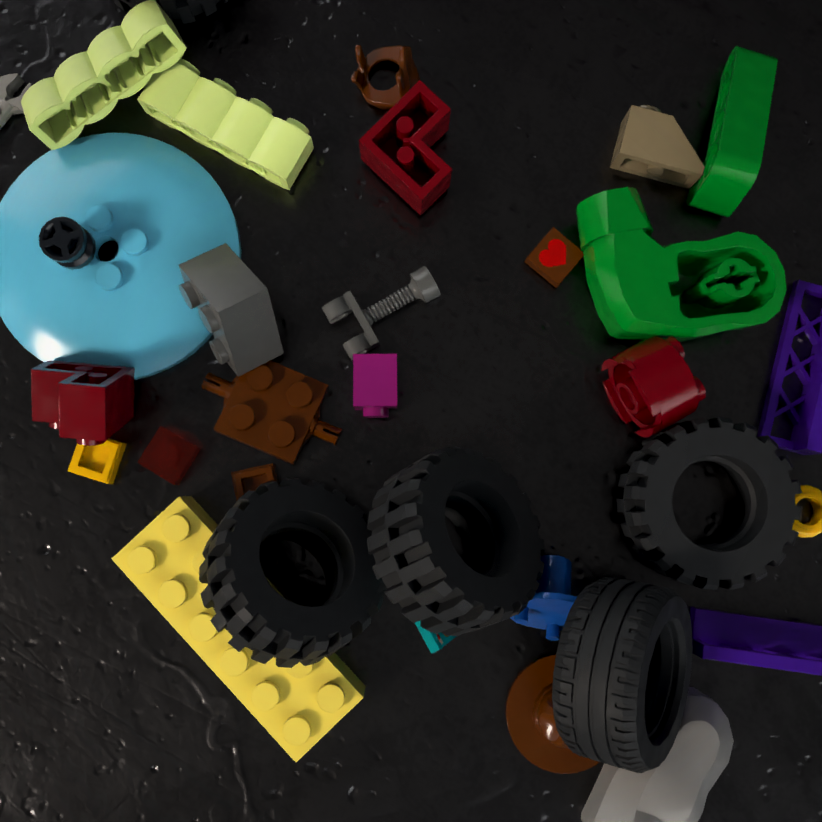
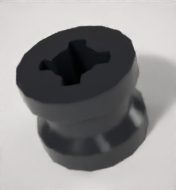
M55 217L46 222L41 228L39 246L45 255L62 267L71 270L81 269L94 258L96 252L94 238L73 219ZM77 240V243H75L74 247L72 248V251H70V246L72 245V242Z

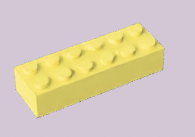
M179 496L111 559L288 755L297 762L364 698L366 686L336 653L329 657L326 656L319 662L304 666L299 662L292 668H284L276 665V658L274 657L266 664H262L251 659L253 653L251 649L244 647L238 652L228 644L233 637L225 628L218 632L210 621L216 615L213 607L204 608L201 593L208 584L199 581V567L205 560L202 553L207 541L213 535L218 525L192 496ZM268 580V582H269L270 585L274 588V590H275L276 592H278V593L283 597V595H282V594L272 585V583Z

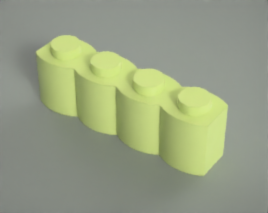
M147 0L133 7L125 15L121 25L102 31L92 40L87 51L70 56L60 64L54 77L36 82L25 92L21 105L28 128L51 150L70 144L80 135L84 125L95 123L106 117L114 109L118 99H124L136 94L148 83L152 74L167 70L183 56L187 47L173 21L156 0Z
M182 58L167 70L152 74L137 99L147 114L165 125L183 132L200 144L218 151L235 163L253 170L270 182L284 189H291L314 149L312 138L308 135L309 130L305 125L293 118H287L285 121L274 117L272 109L256 98H251L248 101L235 96L236 90L219 78H214L211 81L200 77V71Z

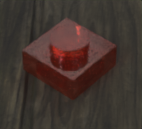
M160 426L137 463L171 484L179 485L199 453L200 448L168 428Z

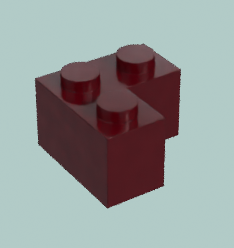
M421 80L359 139L361 160L420 216L450 187L452 168L430 149L448 131L451 108Z
M48 360L32 368V421L48 422L49 427L59 429L60 438L76 439V443L80 445L94 446L103 444L134 418L135 367Z

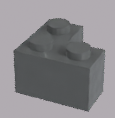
M226 243L179 264L184 283L179 285L180 292L191 309L198 308L202 322L207 330L213 333L214 339L209 341L214 356L221 365L228 363L239 377L284 354L267 287Z

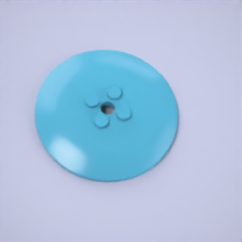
M103 133L77 138L62 148L50 150L35 160L18 176L0 202V317L19 343L43 362L52 360L135 367L134 380L153 376L168 370L194 354L213 335L202 322L198 308L191 309L180 292L179 285L184 283L179 264L225 243L241 259L240 234L231 206L216 181L197 161L176 147L158 139L130 133ZM55 217H67L73 219L87 230L94 238L96 244V252L91 262L81 269L71 270L62 267L45 255L39 246V234L46 222ZM77 240L72 242V245L70 246V251H72V248L74 247L75 243H77ZM108 241L117 242L119 247L117 256L111 261H100L98 252L101 245Z

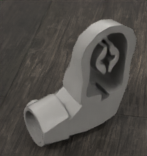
M689 687L681 725L666 759L659 767L643 773L632 772L604 763L581 812V821L698 822L703 813L709 791L729 763L734 743L729 720L719 705L696 688Z

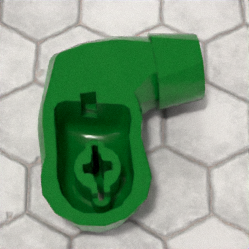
M633 187L606 190L584 199L577 205L576 215L580 248L584 253L587 284L597 314L610 336L616 339L643 340L652 336H658L663 339L673 336L679 342L723 331L764 324L780 311L787 291L785 270L776 252L757 235L738 231L706 241H684L661 246L651 236L654 229L638 190Z

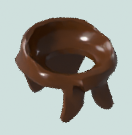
M361 45L355 46L356 60L359 67L354 71L351 80L352 83L358 86L364 99L370 105L382 110H390L420 80L410 46H384L372 50L366 58L364 57ZM381 61H394L400 67L396 74L397 84L384 91L372 87L369 76L373 67Z

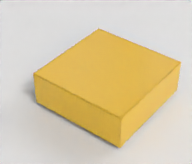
M110 438L100 445L85 446L77 444L67 471L106 484H113L127 444Z

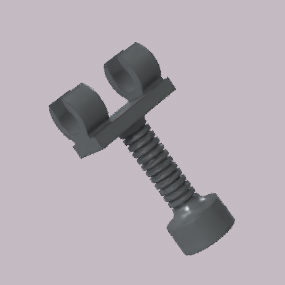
M426 266L410 274L411 281L408 287L405 286L404 289L401 288L397 293L394 292L393 295L387 296L386 299H382L378 303L376 302L375 306L371 305V308L361 309L351 291L322 307L330 324L344 319L353 312L364 333L351 338L343 344L351 361L353 360V354H366L380 346V342L371 328V325L377 322V319L380 320L381 317L388 316V313L395 312L396 309L402 308L403 305L411 303L414 299H421L428 303L441 296L440 290Z

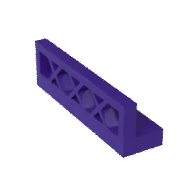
M797 280L793 282L757 437L768 435L778 444L779 449L797 454H822V308L820 316L809 321L801 308L804 294L822 298V286ZM797 321H798L801 327H799V328L796 329V325H797ZM818 323L817 329L815 330L813 325ZM804 331L813 346L810 356L800 361L791 346L794 336ZM788 361H789L791 367H789L788 369H786L787 363H788ZM806 364H808L807 371L803 367ZM795 371L803 384L801 396L790 401L782 389L784 377ZM778 401H779L780 404L782 405V407H780V408L777 409V405H778ZM797 404H799V405H798L797 412H796L794 406H796ZM786 412L794 425L790 441L770 435L774 418Z
M690 606L692 653L698 657L822 676V625Z

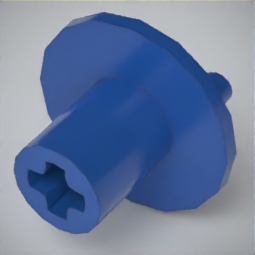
M543 555L541 556V561L545 563L543 575L538 580L540 585L533 599L528 602L527 607L522 612L510 617V619L527 627L546 630V639L557 641L559 640V631L563 629L568 613L577 596L571 595L572 562L562 556Z

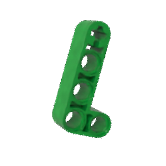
M735 46L731 51L721 77L707 155L703 162L704 172L689 189L687 206L720 216L730 217L754 184L762 163L778 62L776 57Z

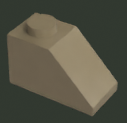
M631 105L621 122L610 168L690 189L703 175L705 167L674 116L661 113L654 106Z

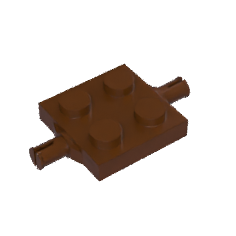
M271 360L239 377L236 376L232 382L209 372L205 377L207 381L204 380L202 383L203 390L224 397L223 410L214 427L217 433L295 465L303 446L312 436L328 441L335 446L339 440L338 437L341 436L342 428L320 420V408L329 390V385Z

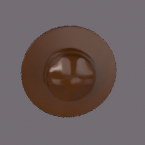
M556 653L549 654L528 664L512 683L506 701L508 731L520 753L537 767L559 774L582 772L600 762L573 753L563 742L557 731L552 702Z

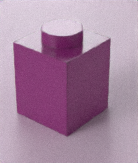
M397 353L353 354V407L355 410H363V417L385 418L389 417V410H398Z

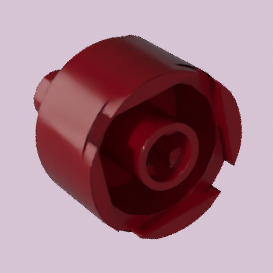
M658 336L648 337L605 360L602 364L601 372L608 369L609 379L603 381V385L612 407L625 424L633 421L641 429L635 431V433L644 438L651 437L696 411L699 402L706 398L704 385L696 376H693L684 360V349L681 343L673 336L666 339Z

